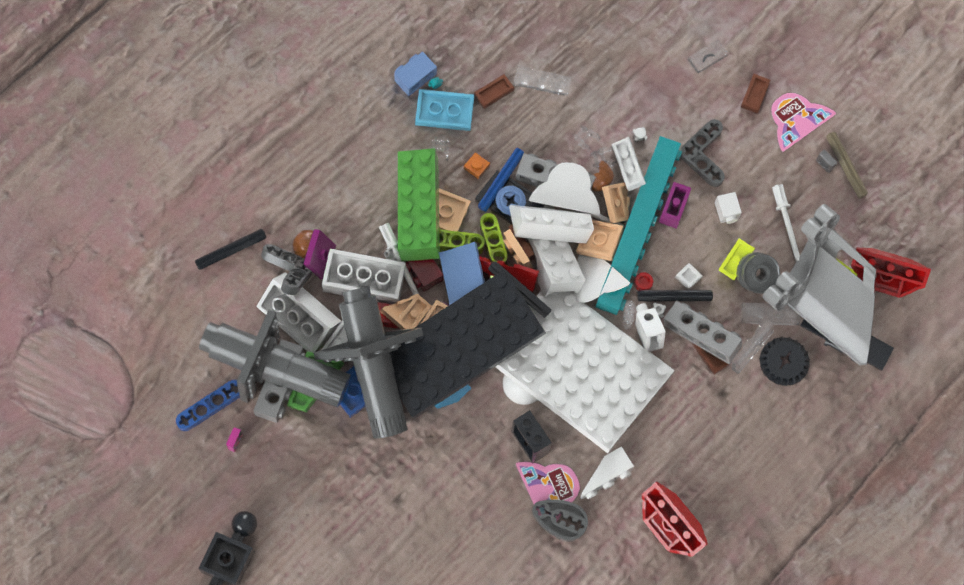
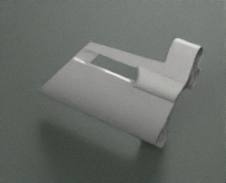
M823 204L816 210L814 217L808 219L801 228L808 241L799 257V261L796 262L790 273L785 271L778 277L776 284L770 286L765 291L763 299L776 310H781L788 305L858 365H867L874 315L876 269L834 230L840 215L826 204ZM839 250L845 251L864 267L863 281L837 261L836 256Z

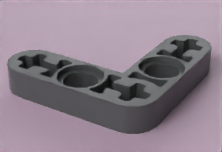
M716 119L708 121L681 148V159L712 187H719L725 178L724 172L703 153L722 133L723 125ZM711 126H712V127L717 126V127H718V128H717V131H716V130L712 131L711 134H710V136H709L708 133L710 132ZM698 137H704L706 139V143L701 145L696 141V139ZM694 146L692 154L686 155L685 152L691 150ZM704 161L707 164V168L700 169L697 163ZM713 175H719V179L713 180L712 177Z
M272 244L263 246L261 257L265 261L290 271L283 279L281 290L285 294L296 295L313 273L303 264L305 259Z

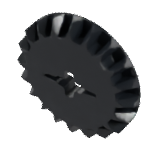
M782 336L774 338L764 346L760 354V367L764 375L773 383L790 386L797 384L806 376L810 367V358L808 351L805 350L804 345H801L798 340ZM788 353H790L788 357V362H790V364L786 363L785 365H783L782 369H780L783 361L780 358H785V356H787Z

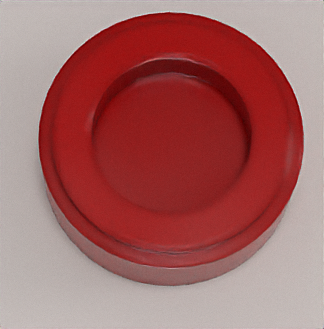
M646 272L639 273L634 280V286L638 291L651 290L654 283L653 277Z

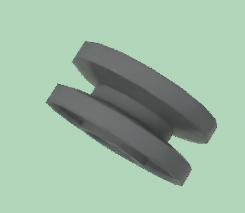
M752 252L740 260L736 274L738 282L743 288L754 293L763 294L770 286L776 284L780 276V268L777 261L770 255ZM760 269L759 276H756L757 270Z

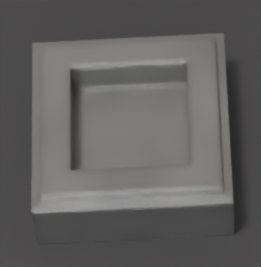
M825 149L819 153L816 159L828 173L837 164V161Z

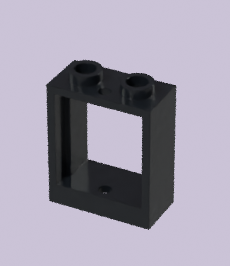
M530 410L513 420L511 432L532 464L549 454L552 442Z

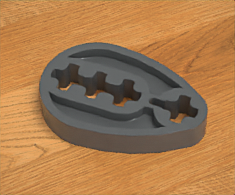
M544 500L536 502L532 508V515L538 524L549 534L562 541H575L582 537L587 529L588 518L586 512L577 504L563 500ZM543 506L545 507L544 511L549 514L542 513L540 516L535 509ZM560 513L563 515L562 518L565 520H567L568 517L572 518V523L576 524L578 521H580L583 529L579 528V530L576 531L574 525L570 524L569 527L565 526V521H560V523H557V519L554 516H558Z

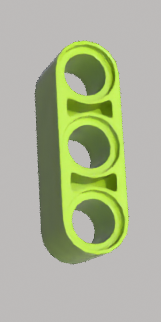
M486 213L480 219V231L484 238L488 259L493 263L495 261L494 258L500 256L504 259V263L507 264V251L498 220L494 214ZM491 222L493 226L487 227L484 223ZM496 239L498 243L491 244L489 240Z
M439 229V238L443 240L440 243V252L478 242L480 244L478 253L479 255L482 254L485 242L480 234ZM454 240H460L462 242L460 245L457 246L452 244Z

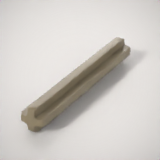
M829 133L826 138L857 197L860 199L867 196L868 192L837 133Z

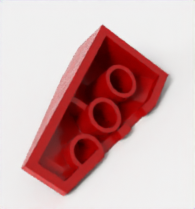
M479 256L483 276L486 280H489L491 276H495L488 270L492 263L489 259ZM497 261L498 264L534 293L538 279V270L519 264H514L513 267H510L504 261Z

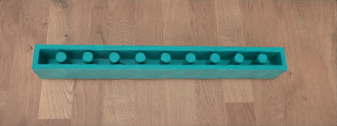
M662 136L659 137L644 177L646 184L640 187L604 285L612 267L629 282L632 276L636 277L639 269L636 263L638 259L642 260L645 249L642 247L644 242L648 243L652 233L648 231L650 226L654 227L658 216L655 213L657 209L661 210L664 202L661 199L662 194H667L670 183L667 182L668 178H673L676 167L673 166L675 160L679 161L682 151L679 150L681 143ZM630 282L628 286L617 291L603 293L602 295L600 293L595 308L617 315L619 310L623 311L627 301L623 299L625 293H630L633 283Z

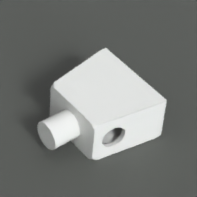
M645 303L636 306L635 325L642 346L649 352L663 348L666 332L656 309H648Z

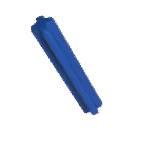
M515 148L479 202L478 208L484 212L488 210L497 193L502 189L522 159L523 150Z

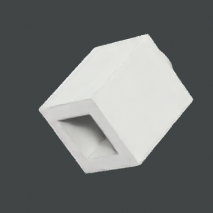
M736 193L717 196L715 206L720 223L727 222V224L736 222L742 213Z

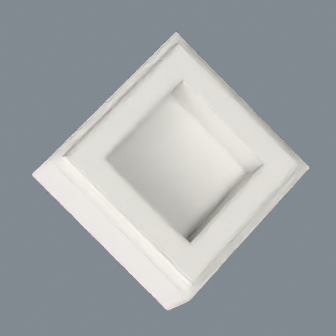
M688 263L675 278L690 290L702 278V275Z

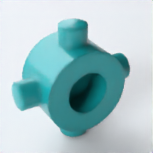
M435 77L429 81L428 86L437 89L442 85L443 79Z

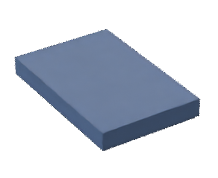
M475 242L440 252V261L449 304L454 303L485 282Z

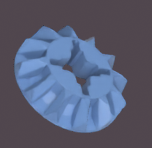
M505 186L499 190L495 201L497 208L500 209L502 214L505 213L511 216L510 205L507 207L508 201L506 198L510 199L513 195H515L513 200L515 204L510 205L525 206L526 197L521 189L515 186Z

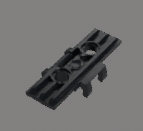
M803 319L800 327L824 339V346L827 347L828 345L838 350L839 352L845 354L830 340H828L823 334H821L817 329H815L810 323ZM871 335L867 363L882 371L894 347Z

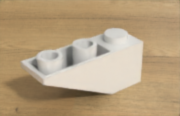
M622 446L604 456L580 496L581 499L586 497L591 499L598 494L597 491L604 488L606 490L615 484L614 481L618 478L623 480L632 474L631 471L634 466Z

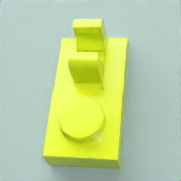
M739 238L718 271L735 281L737 278V266L740 260L745 255L752 253L755 248Z

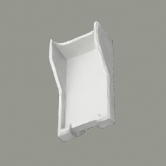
M528 238L537 258L538 284L544 297L546 298L549 294L555 292L574 291L575 294L579 293L586 280L569 243Z

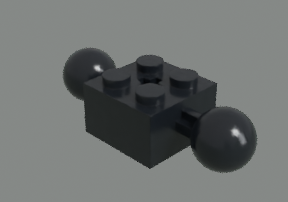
M241 511L233 517L231 525L234 533L231 538L218 532L215 533L198 568L201 573L212 577L208 585H222L223 582L228 585L240 584L255 553L252 547L242 543L244 538L252 535L257 528V519L251 512ZM230 556V563L225 564L223 558L227 559Z

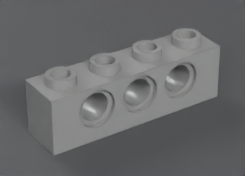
M523 153L516 173V180L538 187L542 183L547 182L549 174L558 164L553 160L540 159L534 154L527 155ZM539 168V169H541L543 172H542V173H536V172H534V169ZM588 172L591 181V190L595 176Z
M676 301L664 318L665 327L729 365L742 347L740 335L733 331H727L718 322L710 321L705 314L693 311L686 303L681 304ZM686 319L692 320L689 324H685L683 321ZM701 329H707V330H708L707 333H701V332H699V331H700ZM719 338L725 340L723 343L716 342Z
M280 340V346L293 350L300 355H306L303 346ZM265 380L254 408L255 416L277 423L279 418L284 416L286 409L284 404L286 400L289 401L292 389ZM272 396L279 397V401L276 403H270L269 399Z

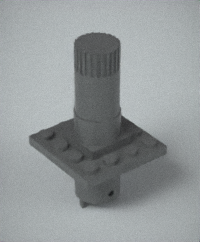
M369 285L344 291L345 302L340 303L339 307L348 341L314 352L315 360H323L324 363L334 360L335 362L342 360L344 362L353 361L373 438L379 439L407 431L408 427L390 352L401 347V343L415 342L417 337L423 336L422 328L384 331L376 295H371Z
M268 310L257 336L225 323L217 325L210 322L207 325L201 338L199 349L209 353V358L241 370L237 379L241 401L248 403L250 398L253 399L257 391L256 383L262 384L263 380H266L334 407H339L347 390L351 374L278 345L280 331L278 330L279 325L277 324L279 320L277 319L276 312Z

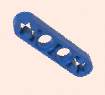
M237 380L227 382L178 414L176 417L177 427L182 431H189L239 399V392L235 393L233 391L229 393L233 385L238 387ZM224 390H226V392L229 393V399H227L225 393L223 392ZM217 395H221L224 398L223 403L220 405L213 403V398ZM200 406L207 408V413L203 416H199L196 413L197 408ZM191 412H193L197 420L194 421L193 417L190 414ZM182 418L189 419L187 426L185 424L180 425Z

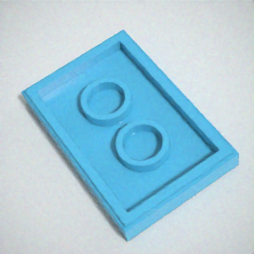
M419 89L415 125L471 131L474 95Z

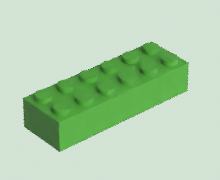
M435 148L398 152V253L402 262L440 258L439 165Z

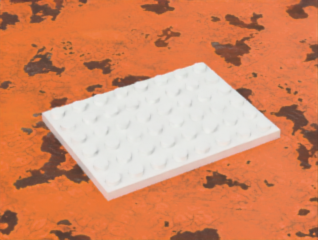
M540 291L537 297L551 308V313L546 318H543L530 305L528 306L546 334L497 365L496 368L608 453L675 370L651 352L645 350L643 346L587 304L576 301V296L571 292H555L545 298L542 291Z

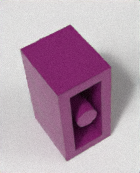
M673 182L659 223L677 229L691 191L690 187Z

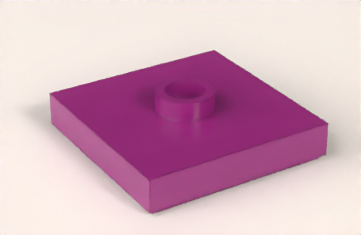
M313 230L303 264L319 279L323 280L330 249H335L336 244L321 230Z

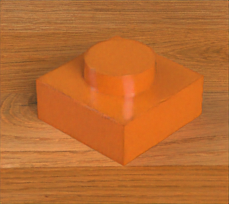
M475 152L464 165V169L479 179L490 166V162Z

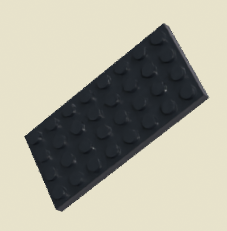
M505 269L415 327L422 328L423 336L417 337L415 342L401 343V347L390 352L400 398L412 418L415 419L546 334Z

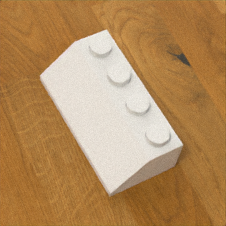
M510 205L509 207L515 237L586 244L594 230L591 215L587 213Z
M330 249L322 282L323 292L343 295L344 291L369 285L371 295H376L377 302L395 304L400 300L406 263Z
M285 272L272 279L256 307L265 315L268 310L276 312L277 319L279 320L277 325L308 352H317L329 340L342 321L303 287L296 295L285 294L281 290L283 279L287 275Z

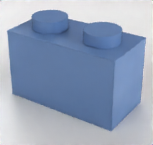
M422 51L420 54L412 56L406 65H401L395 70V82L410 96L437 75V66Z

